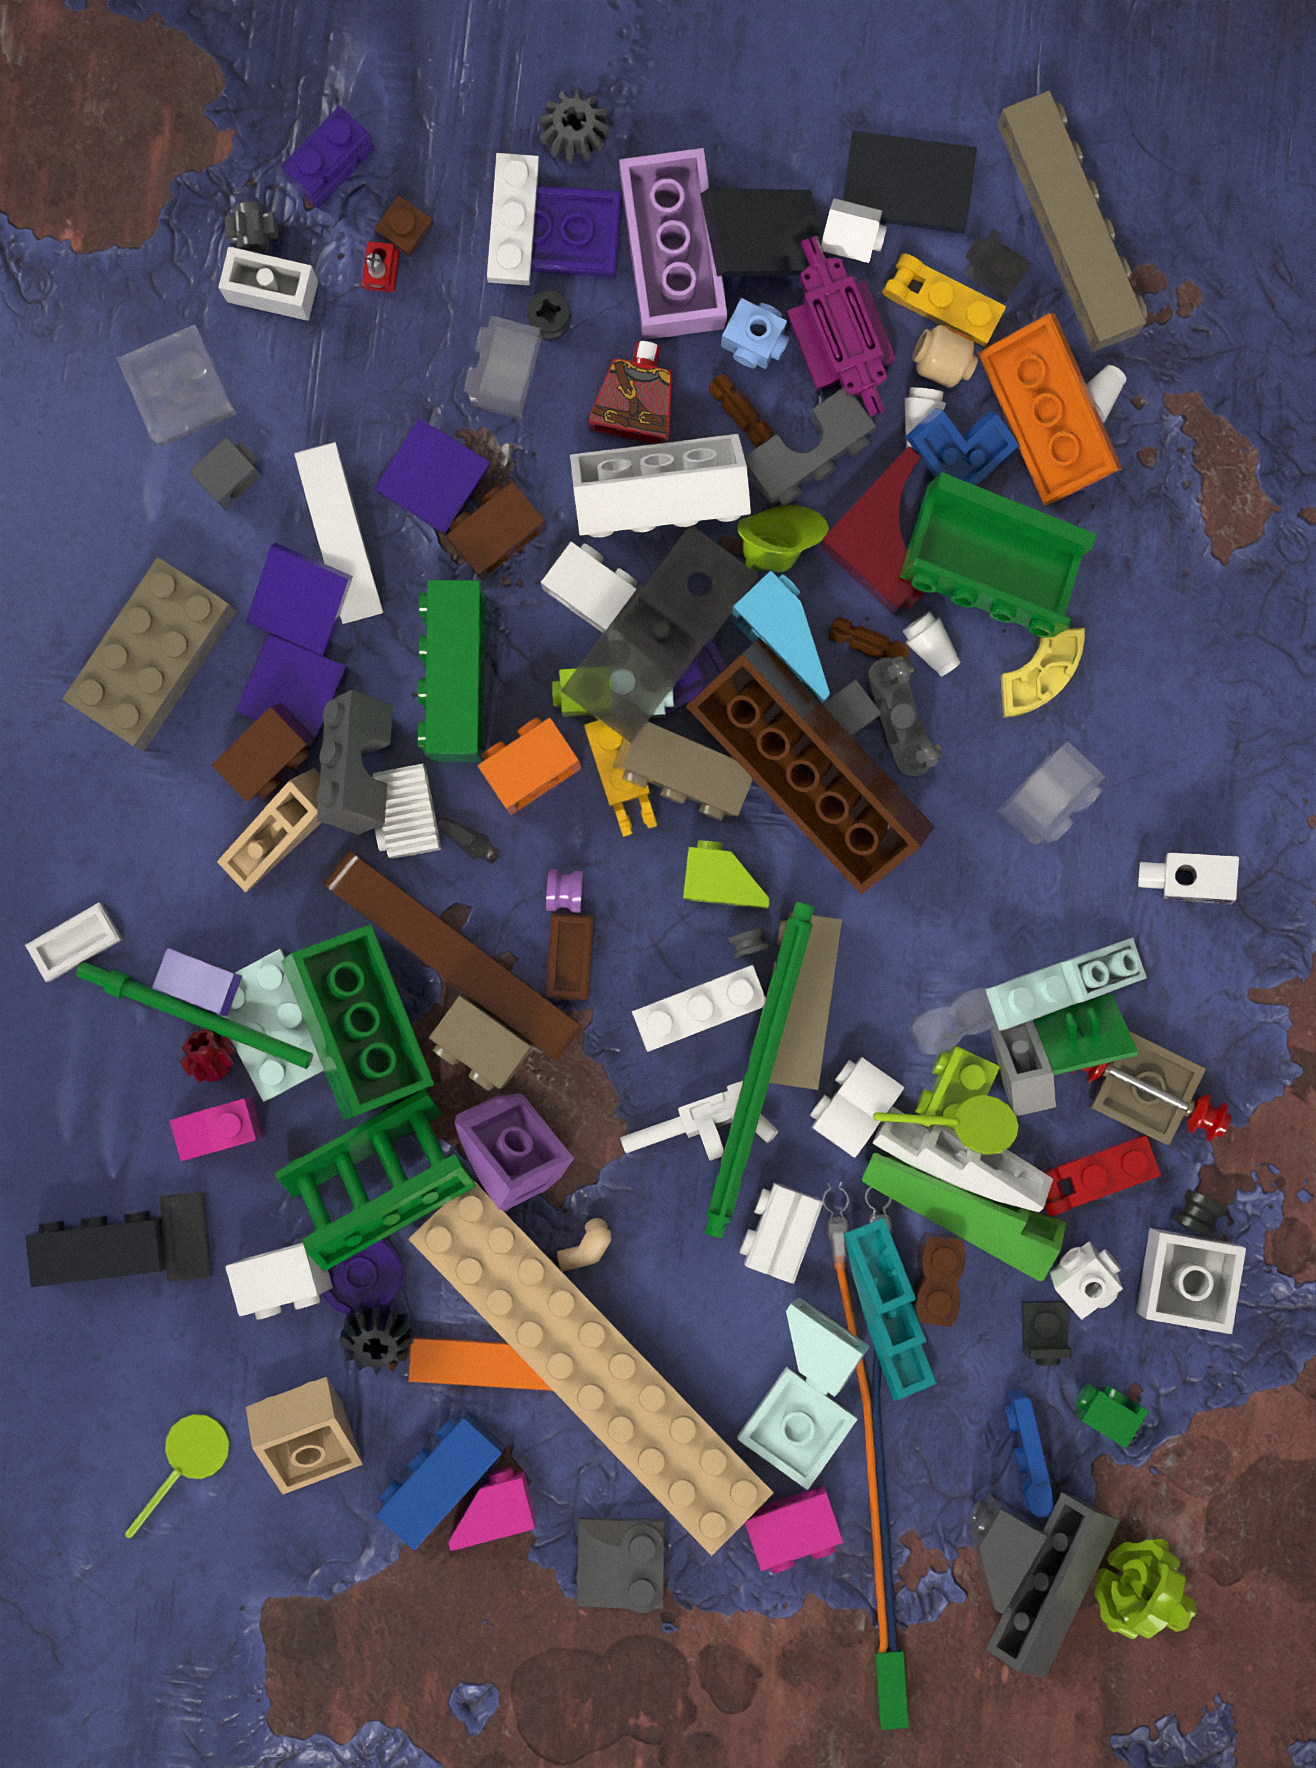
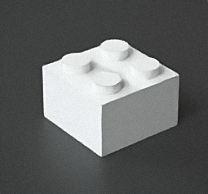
M1150 1228L1136 1313L1148 1320L1232 1334L1246 1248L1232 1242Z

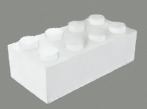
M738 434L570 455L580 535L589 534L591 537H606L614 531L628 529L635 532H647L653 530L656 526L668 524L688 527L695 525L700 520L717 519L728 522L739 519L741 515L751 514L747 466Z

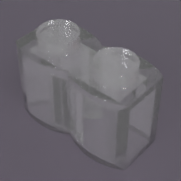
M974 988L963 991L954 996L945 1007L930 1008L917 1014L908 1023L907 1028L919 1052L923 1054L944 1052L955 1046L964 1035L979 1034L996 1025L997 1023L985 990L988 988Z

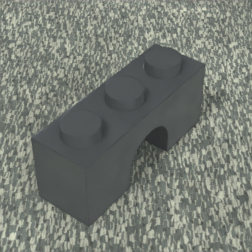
M842 388L812 409L809 420L817 429L821 441L814 450L806 453L792 451L776 434L744 457L748 478L770 508L778 502H781L783 506L791 503L804 492L801 488L802 485L812 478H815L817 482L825 479L838 468L835 463L848 453L854 458L872 444L870 438L874 434L876 425L854 395L846 396Z
M349 690L326 702L323 712V746L319 756L321 762L320 786L316 794L318 802L317 821L358 835L385 823L387 783L374 779L367 773L362 764L361 756L365 757L390 745L393 705L354 690Z

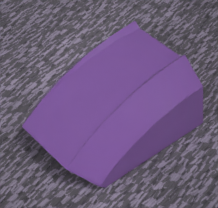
M521 1093L493 1097L456 1115L455 1125L465 1153L484 1189L498 1209L504 1212L541 1192L544 1193L563 1176L574 1159Z

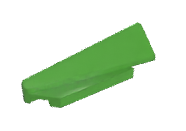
M874 1153L863 1174V1183L1037 1281L1045 1279L1061 1251L1067 1224L1063 1220L995 1201L951 1185L907 1164L895 1156L884 1157L879 1153Z

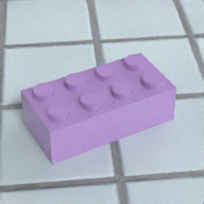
M704 148L619 159L620 181L643 340L726 329L727 309L722 277H717L700 196L703 191L709 188Z

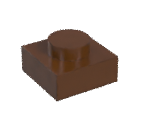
M398 195L376 225L374 231L376 235L386 242L393 244L396 249L410 258L434 223L431 217Z

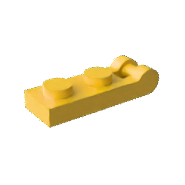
M901 254L895 265L898 271L893 280L889 279L882 293L888 299L939 325H945L971 337L973 342L986 347L1006 306L924 265L914 256ZM912 279L923 284L919 294L908 288Z

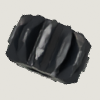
M379 1299L374 1302L371 1308L360 1302L356 1308V1313L348 1312L344 1319V1328L340 1333L341 1346L345 1347L344 1355L346 1361L357 1360L356 1366L358 1371L366 1366H370L375 1375H377L381 1367L385 1366L394 1372L398 1366V1361L407 1360L410 1355L411 1344L414 1342L413 1327H410L408 1313L398 1314L396 1302L387 1308L382 1307Z

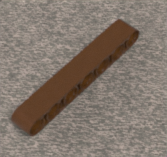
M349 850L323 883L333 893L554 1060L558 1061L583 1028L573 1018Z

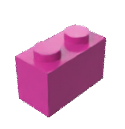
M824 1485L760 1506L745 1522L761 1571L769 1568L772 1573L787 1570L796 1564L795 1560L810 1554L813 1559L822 1558L836 1551L835 1546L843 1543Z

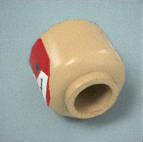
M938 325L931 331L926 329L922 333L915 346L912 361L917 362L916 369L920 376L941 386L952 388L961 379L968 381L977 366L978 357L973 355L974 342L971 337L945 325Z

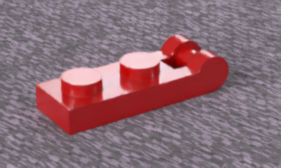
M1140 1135L1043 1170V1173L1053 1178L1047 1202H1045L1044 1206L1048 1216H1054L1076 1206L1161 1176L1147 1136ZM1069 1177L1073 1192L1063 1195L1059 1181Z

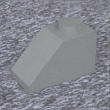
M996 1020L990 1021L989 1029L997 1063L1000 1066L999 1071L1003 1088L1015 1115L1020 1116L1056 1107L1053 1070L1034 1021L1030 1020L999 1031Z

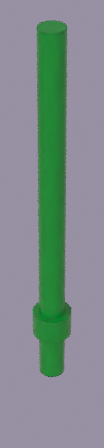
M84 961L77 968L76 976L78 978L103 987L104 992L119 999L128 997L304 1069H307L312 1062L313 1053L134 982L131 975L116 969L109 972Z

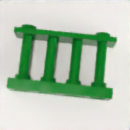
M426 1089L405 1097L399 1104L306 1156L294 1159L288 1166L274 1173L277 1180L293 1198L302 1195L316 1229L314 1233L302 1239V1243L306 1253L323 1271L330 1269L476 1187L470 1172L456 1154L448 1158L445 1157L430 1124L431 1121L443 1114ZM415 1131L430 1164V1168L408 1180L392 1143ZM377 1152L392 1185V1189L370 1201L355 1164ZM339 1173L354 1210L332 1222L317 1185Z

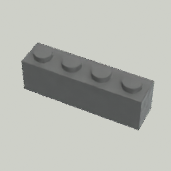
M1061 1492L1043 1530L1047 1538L1004 1611L986 1651L1020 1673L1045 1678L1121 1520L1087 1500Z

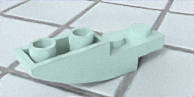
M1130 938L1016 977L985 990L999 1031L1070 1005L1087 1001L1147 977L1134 939Z

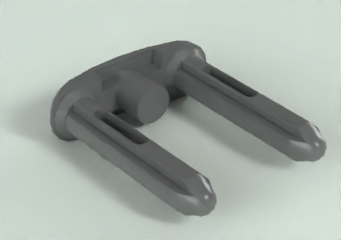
M903 656L895 657L894 659L882 658L874 662L868 672V685L874 704L882 713L879 716V720L897 768L905 775L920 776L927 772L930 767L938 764V757L942 756V751L938 744L933 745L928 740L927 734L924 732L908 681L910 673L914 672L912 662L910 660L905 661Z

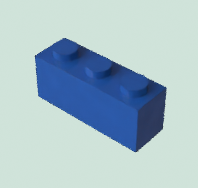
M468 1411L459 1420L452 1415L436 1433L441 1439L430 1452L423 1447L407 1465V1468L412 1471L401 1484L394 1479L378 1497L382 1506L379 1508L376 1516L414 1551L503 1452L505 1445Z

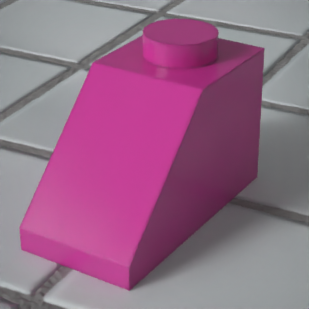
M253 1097L240 1099L170 1120L181 1161L264 1138Z
M505 1467L487 1474L488 1479L482 1481L451 1534L448 1542L450 1551L535 1529L537 1519L524 1470L513 1472L512 1467Z

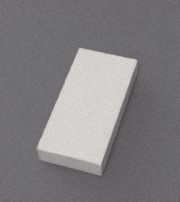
M97 903L27 943L25 946L45 982H50L123 939L103 903Z

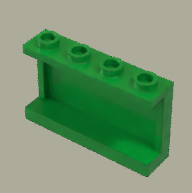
M941 472L927 485L900 578L910 581L911 585L920 591H936L951 597L950 600L958 606L966 608L977 607L987 611L991 618L999 622H1015L1028 627V631L1035 636L1054 638L1069 628L1071 619L1066 617L1065 614L1082 556L1092 550L1096 534Z

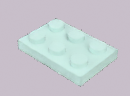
M279 949L235 972L241 975L242 978L228 1016L219 1015L313 1053L310 1066L304 1069L231 1039L263 1102L324 1071L281 961L286 958L283 949Z

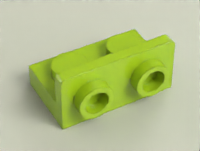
M951 1045L949 1052L942 1049L932 1070V1073L938 1076L931 1091L926 1088L923 1090L914 1112L928 1116L955 1117L957 1109L964 1101L973 1096L988 1095L1000 1066L956 1045ZM922 1124V1125H924V1126L930 1128V1126H931L932 1124ZM948 1126L949 1128L955 1131L954 1126Z

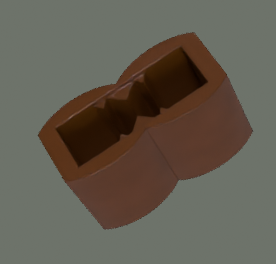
M925 1232L920 1240L917 1250V1264L920 1275L913 1287L916 1300L912 1301L913 1309L920 1323L951 1327L958 1316L960 1293L956 1283L963 1274L966 1254L962 1240L956 1235Z

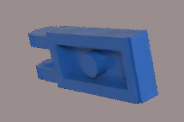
M1023 1389L1008 1392L1010 1405L1004 1406L1005 1418L1009 1431H1017L1020 1443L1019 1448L1013 1449L1019 1474L1027 1473V1478L1021 1486L1022 1494L1025 1497L1024 1501L1027 1502L1026 1505L1034 1516L1045 1518V1516H1049V1513L1052 1512L1054 1501L1052 1500L1050 1480L1031 1398Z

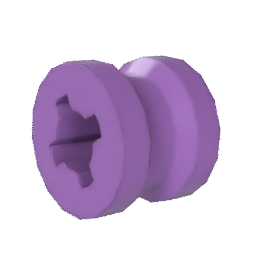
M549 869L546 911H556L559 907L569 908L574 913H581L583 871L574 870L571 874H561L558 869Z

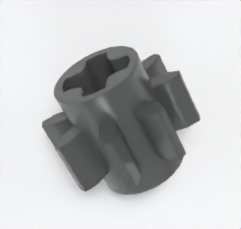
M245 202L237 204L234 207L235 216L225 217L226 237L229 238V243H237V249L262 253L269 250V239H278L277 219L274 218L273 212L266 213V206L262 203Z

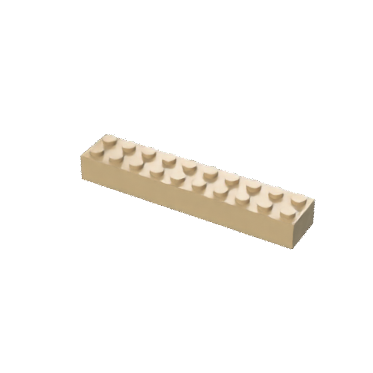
M475 1182L476 1187L444 1204L408 1240L712 1556L773 1492L505 1212L498 1209L493 1200Z

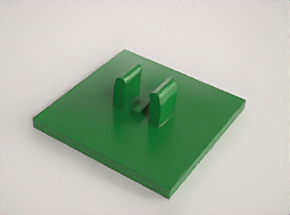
M1112 993L1100 995L1033 1019L1054 1075L1138 1056L1137 1048Z

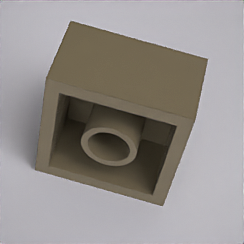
M459 995L429 1037L430 1040L437 1044L433 1049L437 1055L452 1065L458 1064L459 1061L472 1069L468 1076L488 1091L493 1089L494 1086L499 1089L504 1088L535 1046L469 997Z

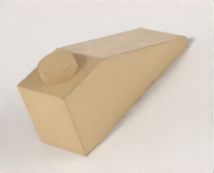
M315 768L289 780L217 861L245 893L252 889L321 824L320 821H317L318 802L316 800L317 790L320 786V773Z

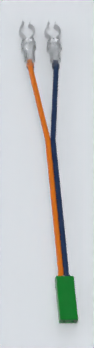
M840 1182L838 1187L840 1190L844 1191L842 1188H840L842 1182ZM829 1185V1189H827V1190L824 1192V1194H823L822 1201H823V1205H824V1206H825V1203H824L825 1195L827 1194L828 1191L831 1190V1186H830V1185ZM869 1187L865 1193V1200L868 1205L867 1194L872 1187ZM845 1192L847 1202L845 1207L840 1210L841 1216H833V1212L825 1206L831 1212V1216L826 1219L825 1230L826 1236L830 1241V1255L834 1262V1269L837 1271L848 1331L858 1337L845 1272L848 1251L844 1233L850 1231L849 1221L846 1216L842 1215V1212L849 1204V1197ZM889 1197L888 1203L882 1209L884 1213L875 1214V1208L871 1207L874 1211L873 1214L869 1215L868 1224L884 1218L889 1232L892 1234V1219L889 1213H885V1208L891 1203L892 1198ZM874 1348L872 1398H870L863 1358L856 1367L863 1402L880 1640L879 1649L874 1650L879 1723L881 1730L909 1728L904 1652L902 1648L899 1649L896 1637L880 1411L882 1368Z

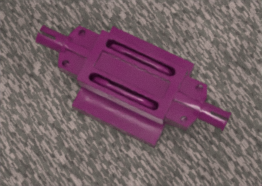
M817 236L811 237L810 242L809 239L801 242V246L810 266L800 274V281L805 291L803 299L805 304L787 310L786 317L816 393L840 384L846 396H862L869 417H874L877 413L878 415L886 411V408L883 405L877 388L887 379L884 366L894 363L896 357L866 281L856 284L853 276L847 277L840 258L825 259Z

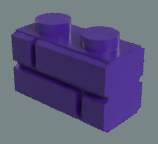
M338 106L284 162L281 168L287 182L318 209L358 168L357 163L359 161L363 162L375 148L367 130L342 107Z

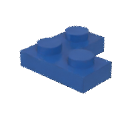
M935 408L905 436L935 478L943 472L973 485L979 484L1019 446L999 415L990 411L962 436L944 410Z

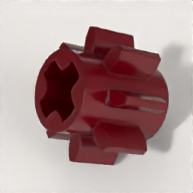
M199 1030L191 1034L181 1048L186 1056L179 1062L187 1075H194L198 1083H201L203 1080L215 1082L222 1079L228 1074L231 1066L234 1064L229 1055L233 1054L236 1050L229 1038L221 1037L220 1034L209 1030Z

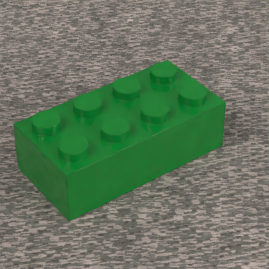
M427 580V592H420L419 612L420 618H424V625H427V635L419 636V660L423 661V666L426 667V678H419L418 701L419 704H423V709H426V721H418L417 736L418 747H422V751H425V754L433 762L484 761L481 755L484 753L486 595L480 581Z
M371 924L293 952L281 961L343 1121L434 1085Z

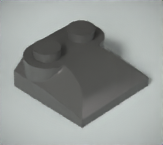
M579 1517L577 1606L624 1608L636 1613H647L654 1609H663L664 1518Z

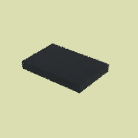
M852 131L843 201L882 210L881 223L964 234L967 226L977 147Z
M708 188L700 194L717 277L800 276L810 266L801 242L809 239L810 242L811 237L817 236L821 246L822 242L811 190Z

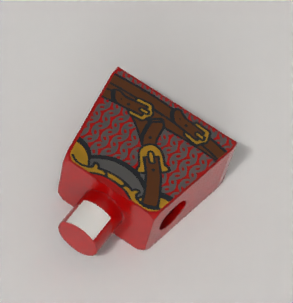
M637 341L632 362L622 359H614L589 416L590 431L650 445L669 442L672 371L657 367L661 351L659 345L647 341Z

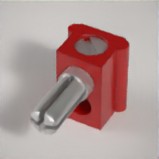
M368 241L365 252L362 289L382 292L395 291L399 250L395 249L393 244ZM380 255L386 256L383 262L381 261Z

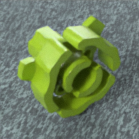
M1163 1539L1145 1540L1141 1543H1131L1128 1541L1109 1553L1108 1563L1124 1572V1574L1120 1577L1106 1568L1100 1569L1097 1573L1094 1594L1100 1605V1617L1107 1624L1110 1631L1118 1632L1129 1639H1135L1138 1634L1149 1639L1164 1629L1165 1626L1176 1632L1188 1628L1192 1617L1196 1615V1602L1184 1593L1186 1577L1177 1571L1180 1559L1169 1552L1168 1542Z

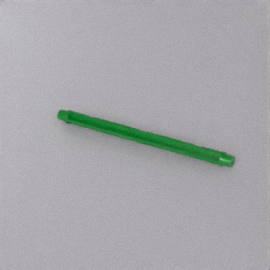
M796 901L792 917H788L777 957L778 961L773 971L750 1054L748 1069L744 1076L721 1159V1167L716 1177L706 1216L709 1218L705 1233L713 1237L723 1238L726 1225L732 1219L741 1186V1178L746 1168L813 927L811 918L815 906Z

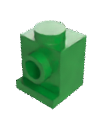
M1087 1383L1075 1401V1406L1078 1407L1075 1415L1081 1421L1126 1449L1149 1411L1134 1400L1129 1407L1126 1406L1130 1398L1107 1385L1103 1392L1094 1385Z

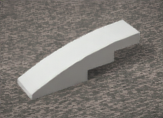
M336 442L294 453L324 563L353 576L340 613L342 624L382 614L383 606L371 570L372 566L360 529L359 518Z
M893 1106L887 1112L904 1114ZM882 1121L873 1140V1144L951 1185L995 1201L1040 1212L1044 1208L1053 1182V1178L1007 1149L1001 1153L989 1155L972 1151L963 1145L956 1132L946 1125L932 1124L927 1129L918 1123Z

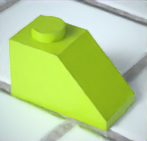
M698 840L697 848H688L683 900L762 909L769 907L768 896L731 851H722L723 843Z

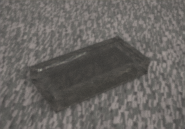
M205 1191L159 1196L167 1282L213 1276Z

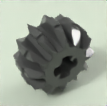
M578 88L574 93V98L569 99L567 93L561 90L559 92L560 104L547 100L545 109L548 114L539 117V126L544 129L541 133V141L544 145L552 144L550 151L554 158L566 152V162L571 165L575 160V154H581L582 159L588 163L591 160L589 149L601 153L604 149L602 139L610 136V126L605 124L609 118L606 108H598L599 99L596 95L584 101L583 91ZM575 122L581 129L574 131L572 126H568V124Z

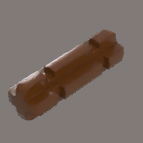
M722 373L711 381L708 387L709 391L717 401L721 400L723 402L722 407L742 432H748L747 438L758 448L773 437L774 431L765 420L760 421L761 415L740 390L736 391L734 389L735 383L730 377Z
M842 617L834 619L828 633V637L831 640L841 644L844 641L850 643L849 647L879 660L881 657L894 659L895 657L903 656L906 661L910 653V647L907 644L897 640L894 643L890 642V637L859 624L857 627H854L851 621Z

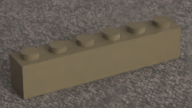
M1049 90L1003 108L997 122L998 128L1091 352L1138 335L1146 324V305L1143 298L1139 294L1135 295L1129 282L1131 280L1129 264L1124 256H1118L1113 244L1115 241L1114 228L1107 217H1102L1098 208L1099 194L1097 187L1092 179H1086L1081 167L1083 155L1079 144L1075 140L1071 141L1066 131L1067 117L1062 104L1054 102Z

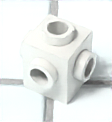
M1090 1241L1081 1248L1075 1247L1069 1250L1062 1257L1060 1264L1049 1271L1055 1290L1081 1320L1097 1308H1104L1110 1305L1116 1299L1118 1292L1123 1289L1117 1275L1121 1271L1117 1261L1106 1249L1099 1252Z

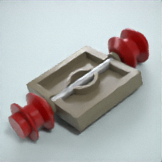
M1130 1032V1035L1137 1048L1138 1056L1081 1069L1086 1072V1082L1088 1083L1098 1079L1101 1075L1104 1076L1089 1108L1167 1146L1170 1145L1183 1116L1187 1117L1188 1132L1193 1133L1198 1128L1206 1131L1205 1139L1208 1142L1215 1136L1221 1138L1230 1124L1232 1115L1227 1113L1228 1103L1224 1102L1216 1108L1210 1105L1211 1096L1209 1094H1205L1195 1101L1191 1100L1206 1068Z

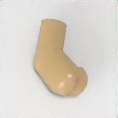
M600 1218L589 1220L585 1224L586 1234L579 1246L557 1251L561 1272L592 1265L601 1259L611 1242V1231L608 1229L605 1220Z

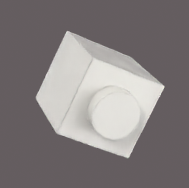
M833 198L821 243L822 251L869 263L872 250L881 252L887 226L879 224L882 210Z

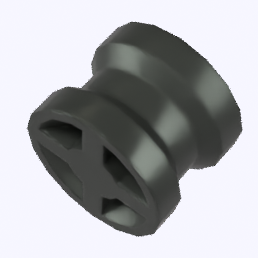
M549 290L536 294L530 300L527 309L529 324L533 333L546 341H553L563 337L571 323L569 305L566 299L560 293Z
M1187 1189L1184 1195L1186 1203L1182 1210L1175 1213L1172 1220L1212 1239L1216 1232L1214 1224L1217 1218L1224 1216L1227 1208Z

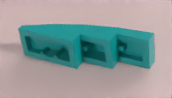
M882 1218L844 1233L852 1274L864 1317L893 1400H900L937 1384L921 1345L927 1341L911 1304L912 1301L916 1300V1297L885 1219Z

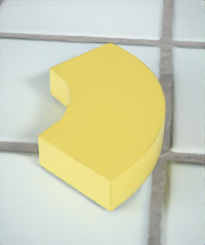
M1068 628L1054 638L1039 637L1038 649L1031 661L1019 670L1001 675L1003 718L1014 717L1033 711L1046 704L1064 688L1076 671L1081 659L1085 628Z

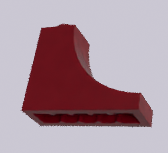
M909 446L826 534L820 544V548L893 615L901 606L909 611L925 593L914 588L910 581L900 578L907 554L900 531V498L905 482L921 459Z

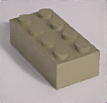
M157 557L62 700L132 746L145 751L237 611L229 603Z

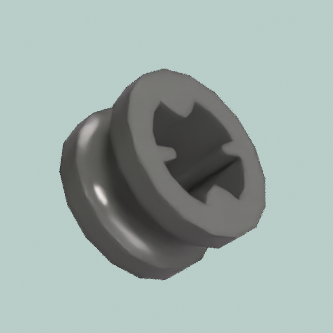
M764 927L727 938L729 944L731 943L735 946L734 959L770 947L769 942H765L762 939V934L765 932Z

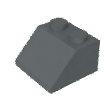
M989 1492L985 1501L979 1499L972 1508L967 1520L971 1524L968 1532L983 1589L994 1609L1003 1614L1047 1536L1034 1518Z

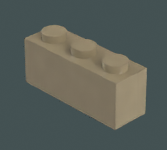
M643 719L631 720L613 764L614 768L624 772L623 780L642 788H646L648 782L662 788L660 793L662 797L679 804H684L685 800L689 799L700 804L698 812L722 821L724 815L738 817L753 780L735 759Z

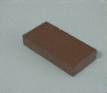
M551 913L545 998L588 1001L594 916Z

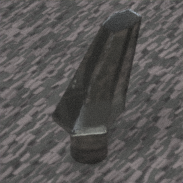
M441 818L437 823L439 829L470 858H482L490 864L496 862L499 858V849L490 844L487 835L447 818Z

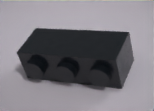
M150 1210L125 1213L124 1221L108 1223L107 1215L82 1218V1226L65 1228L64 1220L38 1224L39 1231L25 1235L31 1287L156 1273L169 1267L163 1217L150 1218Z

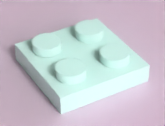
M786 1366L737 1435V1439L808 1490L858 1419L829 1396L812 1389L804 1378Z

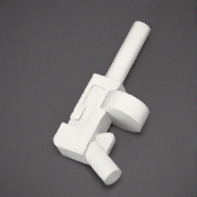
M743 1081L727 1086L728 1091L678 1108L679 1117L620 1137L625 1153L686 1132L688 1138L700 1134L710 1161L722 1157L724 1148L717 1128L732 1123ZM760 1114L756 1133L766 1143H769L779 1130Z

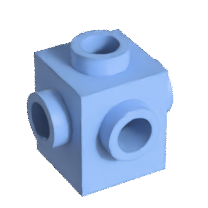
M741 298L722 335L721 347L734 353L733 358L746 367L755 368L758 365L766 369L771 358L779 361L790 338L784 335L787 321L781 318V312L774 307L764 303L756 306Z

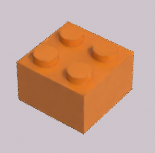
M539 717L531 720L517 731L520 735L518 739L507 746L503 741L495 744L481 755L485 761L477 765L511 816L581 770L578 758L550 717L543 722Z

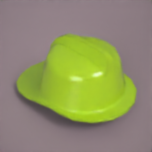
M780 505L754 516L741 519L737 525V530L743 538L742 550L746 558V570L750 573L764 570L772 572H785L793 567L803 550L818 544L829 531L827 521L820 513L799 505Z

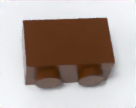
M513 482L505 488L500 484L489 491L482 499L484 505L473 514L466 511L458 516L449 526L452 531L446 535L450 544L481 582L547 529L545 520Z
M280 702L271 706L211 766L246 802L256 798L258 795L265 800L282 784L277 777L288 766L292 771H295L312 755L307 748L316 739Z

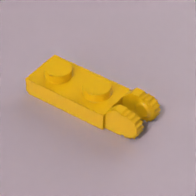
M613 716L585 724L584 728L609 806H613L622 836L625 837L632 834V825L629 816L625 813L623 802L638 798L644 824L650 829L656 827L657 823L648 798V794H650L648 785H646V788H642L623 780L624 772L613 767L629 726L627 720L615 721Z

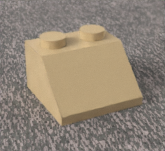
M327 1377L308 1382L303 1386L276 1396L267 1397L260 1402L246 1406L252 1449L282 1495L363 1465L362 1457L341 1399Z

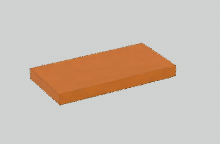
M1049 313L978 352L1044 506H1050L1123 469L1055 313Z

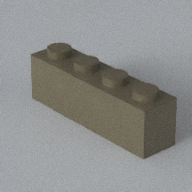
M812 915L811 923H813L769 1083L818 1090L842 919ZM780 920L777 937L778 946H781L787 921ZM774 962L773 971L776 968V962Z

